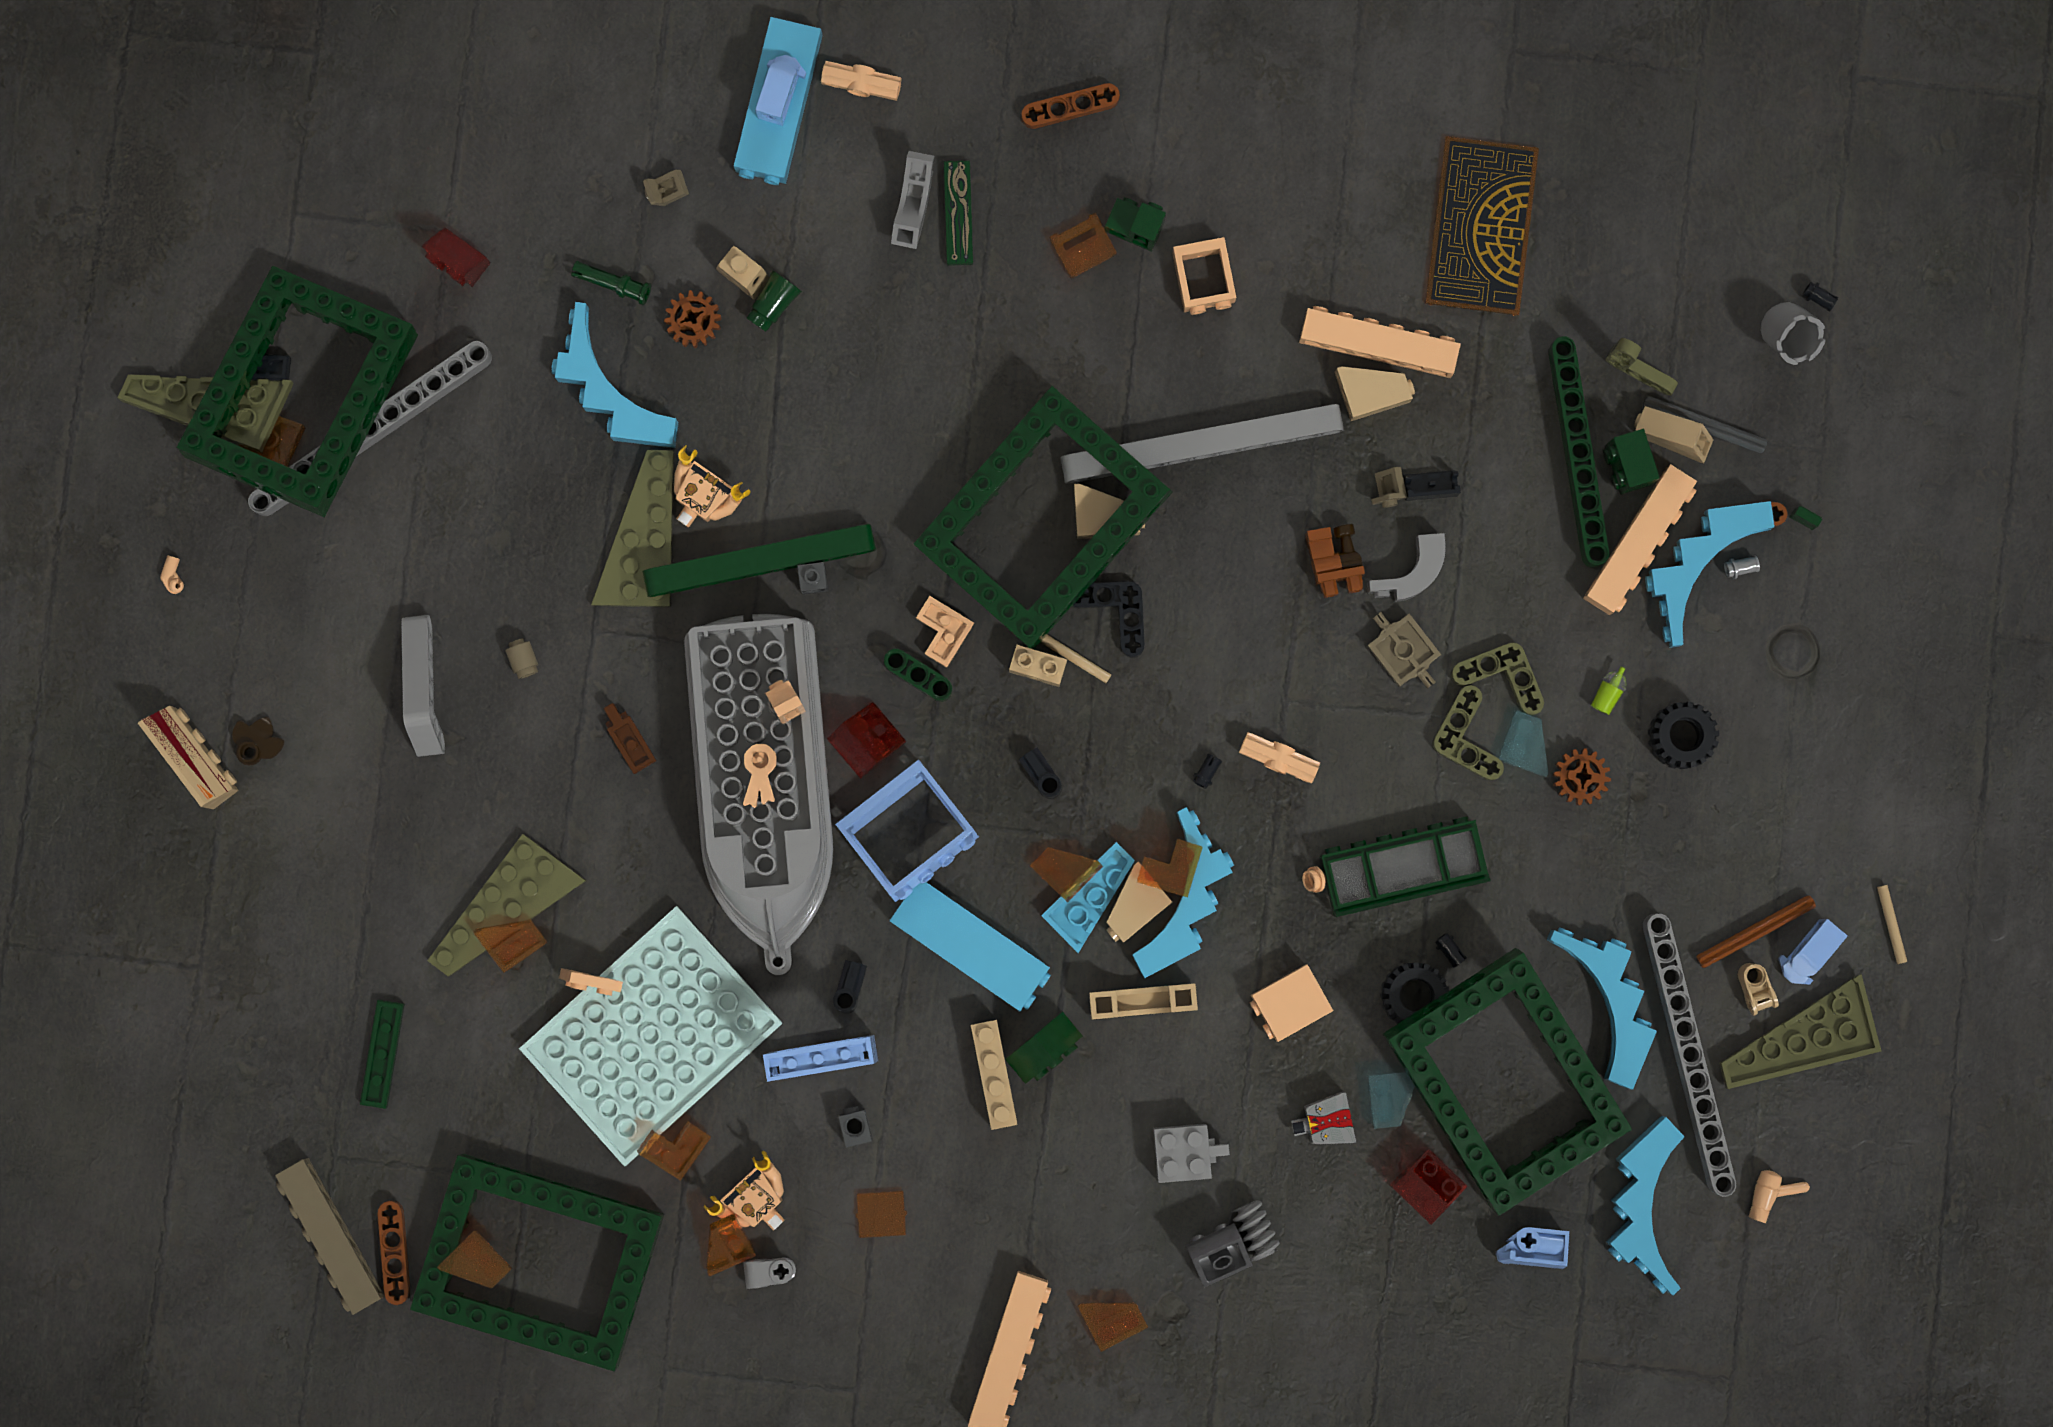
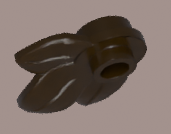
M269 717L257 720L250 727L240 720L234 726L232 738L238 746L236 755L242 764L248 766L255 765L261 759L274 758L282 750L284 740L272 737L273 725ZM249 748H253L255 751L254 755L250 758L247 757L246 751Z

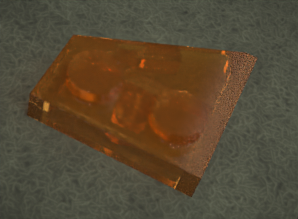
M1050 847L1030 865L1067 903L1103 867L1097 860Z
M532 920L474 930L475 936L503 973L547 943L546 938Z
M735 1214L710 1224L706 1264L709 1277L756 1256L755 1250Z
M476 1230L437 1267L441 1271L489 1288H493L513 1269Z
M1136 1302L1078 1304V1308L1101 1352L1148 1328Z

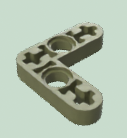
M1620 338L1609 351L1605 359L1606 362L1665 395L1672 396L1678 382L1637 359L1642 348L1633 341Z
M1508 643L1455 665L1451 671L1453 682L1459 686H1466L1505 671L1518 706L1524 714L1529 716L1536 715L1544 707V699L1526 654L1517 643ZM1508 648H1511L1512 651H1517L1519 655L1515 657L1516 662H1513L1512 659L1504 660L1502 663L1505 667L1501 668L1500 660L1495 653L1499 652V657L1509 653ZM1484 657H1490L1495 662V667L1490 672H1486L1481 668L1480 663ZM1475 661L1476 670L1480 674L1479 677H1476V672L1469 674L1467 681L1457 677V673L1460 672L1459 667H1463L1464 670L1474 667L1471 662ZM1518 672H1524L1528 675L1529 682L1526 686L1521 687L1515 683L1514 678ZM1533 687L1534 691L1529 692L1532 700L1537 699L1538 704L1535 705L1536 710L1533 711L1531 707L1526 708L1525 703L1528 702L1527 695L1520 696L1519 691H1525Z
M1470 685L1462 688L1457 694L1433 739V748L1441 756L1489 781L1495 780L1503 774L1504 766L1502 761L1462 739L1482 701L1480 689ZM1473 691V697L1477 700L1468 704L1466 709L1471 710L1469 715L1465 710L1456 708L1457 704L1463 706L1466 701L1463 694ZM1454 713H1460L1465 719L1464 725L1460 728H1456L1450 723V718ZM1446 726L1450 731L1459 733V735L1456 737L1453 734L1449 739V743L1452 745L1451 748L1447 747L1442 750L1440 748L1441 743L1438 740L1439 738H1446L1448 731H1444ZM1469 748L1474 751L1475 760L1472 763L1462 761L1461 752L1464 749ZM1481 755L1485 756L1482 762L1486 764L1496 763L1497 773L1488 775V769L1482 765L1479 766L1478 770L1474 768L1480 761Z

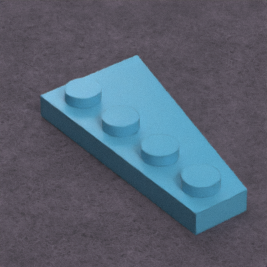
M1117 842L1041 915L1077 953L1081 950L1135 861Z

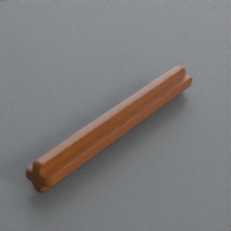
M1805 896L1698 954L1697 961L1702 968L1708 967L1814 909L1816 904L1813 898Z

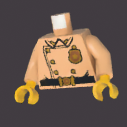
M685 445L678 453L680 460L674 475L676 500L684 506L676 519L689 528L697 516L708 522L710 520L717 521L731 515L742 499L750 495V490L748 489L742 494L739 489L742 482L731 487L696 461L691 463L697 456V450H694L691 456H688L685 452L687 445Z
M762 1151L764 1157L762 1161H756L754 1157L752 1158L756 1168L720 1201L715 1196L710 1197L715 1202L714 1206L711 1208L706 1207V1205L703 1206L710 1215L718 1216L727 1223L745 1228L750 1225L755 1227L763 1219L773 1231L785 1221L775 1210V1207L783 1201L781 1197L784 1189L781 1174L770 1162L765 1151Z

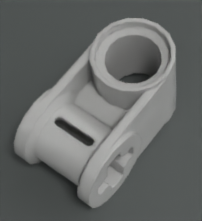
M789 1258L755 1259L743 1262L746 1289L784 1284L791 1280L796 1273L795 1263ZM781 1264H783L785 1269L788 1268L789 1270L784 1277L782 1273H777V1269L781 1267Z

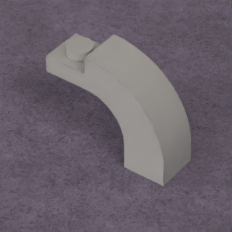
M913 151L908 152L903 188L893 225L891 244L917 249L933 176L934 156Z
M1445 534L1418 535L1415 538L1417 559L1411 573L1397 579L1369 581L1367 583L1368 594H1374L1375 598L1389 597L1390 592H1394V602H1400L1413 598L1424 591L1435 580L1442 568L1445 558Z

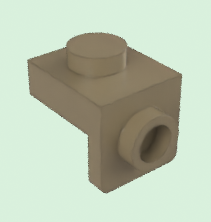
M675 169L657 179H646L643 181L645 196L651 205L666 206L689 195L681 170Z
M1394 467L1375 473L1379 497L1371 499L1372 505L1382 504V508H1388L1398 505L1397 500L1407 498L1401 467Z

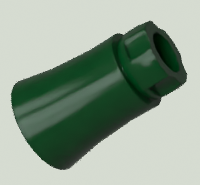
M772 270L765 287L752 305L754 309L751 310L747 319L766 332L773 322L776 323L785 309L802 291Z

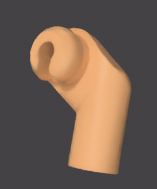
M167 555L160 578L170 593L177 594L184 588L182 580L176 573L180 559Z

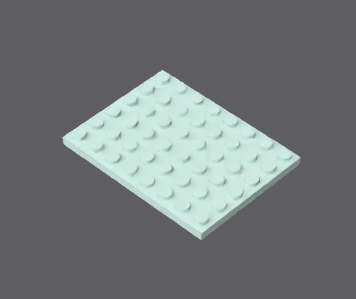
M678 906L671 910L600 975V977L622 981L621 992L613 991L612 996L596 993V987L588 986L586 991L583 990L519 1048L624 1166H627L783 1024Z

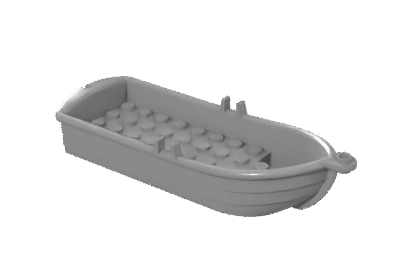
M752 614L753 621L744 622V615L693 627L684 638L701 851L708 881L722 909L740 931L764 948L767 970L774 975H783L790 970L792 965L791 945L811 923L823 901L833 862L830 791L827 779L828 769L825 756L815 630L813 624L806 619L778 614ZM779 680H783V682L789 680L806 711L784 724L781 723L765 694L770 691L768 687ZM754 744H767L773 749L777 757V765L768 775L775 802L768 801L763 805L759 791L756 808H753L751 805L743 806L752 776L745 768L744 754ZM778 957L783 959V964L780 967L774 965V960Z

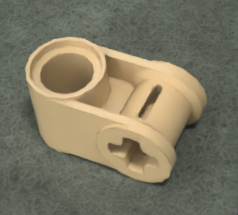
M1753 963L1742 965L1738 971V979L1750 1013L1754 1016L1760 1010L1771 1006L1773 1008L1778 1007L1777 996L1764 967ZM1754 968L1758 973V977L1754 982H1749L1747 973L1750 969Z

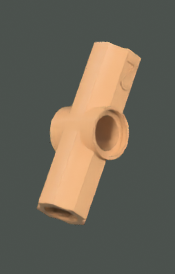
M826 61L824 64L821 84L846 89L849 93L856 96L869 97L873 95L895 101L898 99L902 81L901 77L875 72L873 68L856 64L852 67Z
M1247 732L1239 751L1240 754L1263 763L1265 767L1281 774L1287 773L1308 783L1313 782L1320 762L1295 752V749L1276 741L1270 742Z

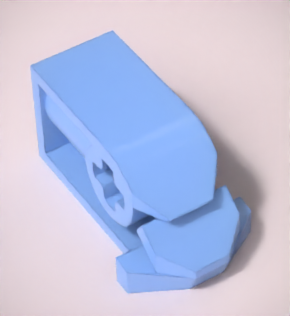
M788 55L779 56L768 61L767 67L769 70L756 106V113L759 119L781 126L784 124L798 78L805 79L806 72L797 59Z
M1819 919L1787 958L1784 955H1780L1778 958L1783 976L1791 983L1810 985L1813 982L1810 976L1815 975L1847 938V935L1830 920Z
M1532 1227L1523 1228L1506 1240L1508 1244L1496 1251L1497 1260L1503 1264L1564 1269L1568 1263L1569 1231ZM1526 1236L1528 1241L1532 1242L1528 1248H1526L1525 1243L1521 1242Z

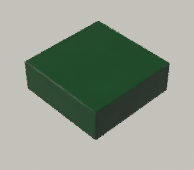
M1802 506L1794 509L1789 517L1811 530L1817 528L1822 521V517Z

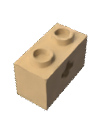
M1016 645L1009 672L1060 687L1067 659Z

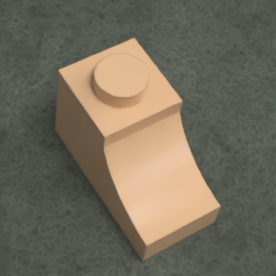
M779 680L768 687L770 691L765 694L782 724L806 712L789 680L786 682Z

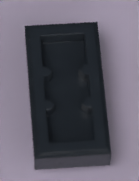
M264 355L261 360L263 362L262 366L257 368L251 379L253 381H258V379H268L269 381L289 380L291 357L287 355Z

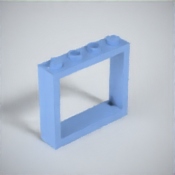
M919 760L835 824L895 902L899 899L907 898L912 893V889L919 883L929 881L937 869L941 866L946 867L954 860L955 855L962 850L966 851L971 848L979 837ZM925 780L964 832L893 886L854 834Z
M870 1035L769 1052L763 1055L768 1082L870 1065L878 1061L875 1037ZM864 1051H868L869 1059H865ZM777 1066H779L780 1074L777 1072Z

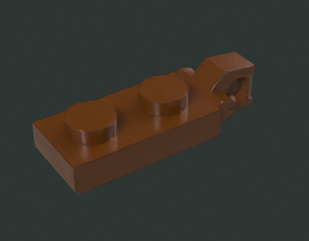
M614 703L606 706L604 710L610 718V721L605 723L608 727L607 731L633 774L657 761L631 716L626 711L620 714Z

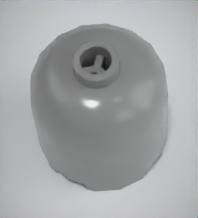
M1790 302L1779 303L1768 310L1762 319L1760 331L1763 340L1787 363L1798 365L1797 362H1802L1806 359L1811 361L1820 353L1825 344V339H1823L1824 324L1799 305Z

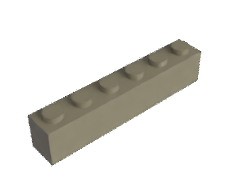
M303 1159L276 1174L275 1176L278 1180L276 1181V1186L283 1196L286 1195L291 1204L288 1205L289 1210L295 1219H300L303 1228H301L306 1240L308 1242L312 1241L316 1251H314L318 1262L321 1265L325 1264L329 1272L327 1277L333 1288H338L342 1295L340 1301L347 1312L351 1311L352 1315L384 1298L385 1295L310 1159Z

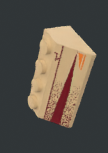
M168 706L138 722L139 726L201 807L215 809L238 791L234 785L237 783L235 777L229 770L224 771L219 765L221 762L220 757L213 749L209 751L203 744L206 739L198 729L193 730L188 724L190 718L182 708L177 709L176 707Z

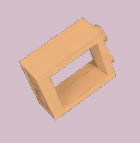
M1224 237L1173 247L1172 254L1184 312L1190 311L1191 315L1206 312V308L1216 307V310L1230 308L1231 304L1235 303L1236 293ZM1220 254L1227 293L1190 300L1183 260Z

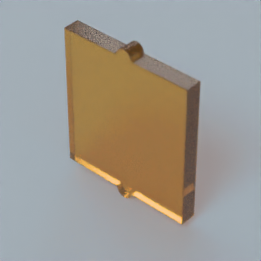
M903 1191L857 1194L858 1213L856 1218L859 1221V1238L906 1235L905 1216L907 1211L904 1210Z

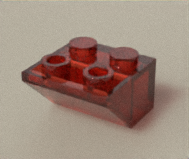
M443 228L422 246L427 253L425 257L440 271L446 268V273L461 286H464L466 283L473 287L490 265L487 257L447 228Z
M874 702L844 721L827 738L860 779L907 742Z
M1430 1149L1426 1150L1408 1165L1389 1185L1430 1225L1468 1187Z

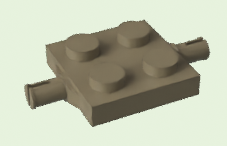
M1382 612L1372 618L1382 631L1378 638L1367 645V647L1397 686L1400 687L1409 679L1416 678L1417 676L1427 689L1436 683L1427 672V669L1431 662L1441 654L1412 616L1408 614L1400 621L1392 624L1388 622Z

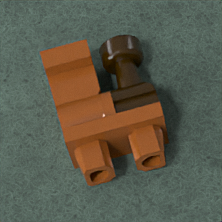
M1354 524L1333 528L1335 537L1341 540L1342 552L1334 553L1330 527L1310 530L1305 534L1316 586L1320 585L1324 598L1337 596L1336 582L1345 580L1348 593L1362 591V577L1365 571L1362 558L1355 551L1351 536L1355 534Z

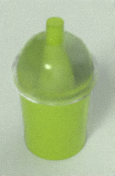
M1620 667L1618 672H1609L1602 678V683L1590 706L1610 715L1622 693L1626 691L1627 680L1622 675L1625 668Z

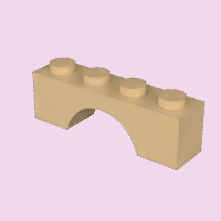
M1195 983L1089 993L1091 1019L1198 1010Z
M997 1020L972 1024L971 1029L991 1130L1018 1125Z

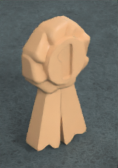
M754 744L744 754L745 768L752 776L743 806L751 805L753 808H756L759 791L763 805L768 801L775 802L768 775L775 769L777 757L773 749L767 744Z

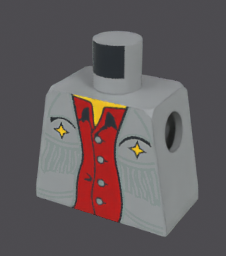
M1339 1092L1304 1106L1306 1118L1291 1121L1294 1136L1309 1133L1312 1144L1356 1142L1346 1092Z

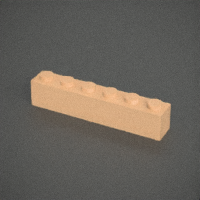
M1313 306V309L1308 308L1306 311L1299 340L1301 344L1451 378L1454 374L1461 344L1456 343L1452 337H1430L1429 332L1415 330L1413 333L1405 331L1403 326L1397 324H1389V327L1379 325V321L1371 318H1364L1363 321L1353 319L1354 316L1345 312H1339L1338 315L1328 313V309L1319 306Z
M1671 464L1665 468L1660 479L1651 490L1583 597L1584 600L1608 615L1614 613L1615 610L1617 612L1621 611L1627 601L1624 597L1629 589L1633 591L1641 579L1638 576L1639 572L1643 567L1647 569L1653 561L1655 555L1652 552L1656 545L1661 547L1667 539L1669 533L1665 531L1670 523L1675 525L1683 512L1679 509L1684 501L1689 503L1697 490L1693 488L1697 482L1695 479Z
M1017 1271L969 1418L968 1427H1007L1010 1416L1005 1414L1008 1405H1014L1018 1393L1014 1386L1017 1379L1022 1380L1026 1365L1022 1364L1025 1353L1030 1355L1035 1339L1030 1337L1033 1328L1039 1329L1043 1314L1039 1313L1042 1302L1047 1304L1051 1288L1047 1287L1048 1280Z

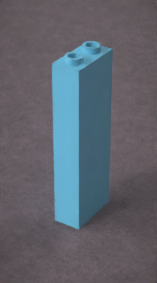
M770 17L734 162V169L739 173L740 177L754 179L755 176L763 178L765 183L771 185H779V182L786 184L823 36L821 28ZM788 55L797 59L805 70L806 77L805 79L798 78L784 124L781 126L759 119L756 113V106L769 70L767 67L768 61L779 56Z
M927 882L919 883L914 887L912 893L903 900L894 913L890 922L1017 1010L1021 1011L1023 1007L1028 1010L1036 998L1032 994L1036 987L1039 985L1043 988L1051 975L1047 972L1050 967Z

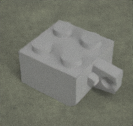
M1206 1124L1153 1128L1158 1183L1212 1179L1211 1163H1216V1156L1230 1155L1229 1144L1215 1145L1214 1138L1208 1139Z

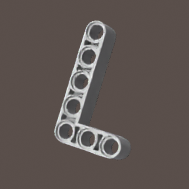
M429 615L402 618L404 725L417 757L444 754V736L434 712L431 619Z

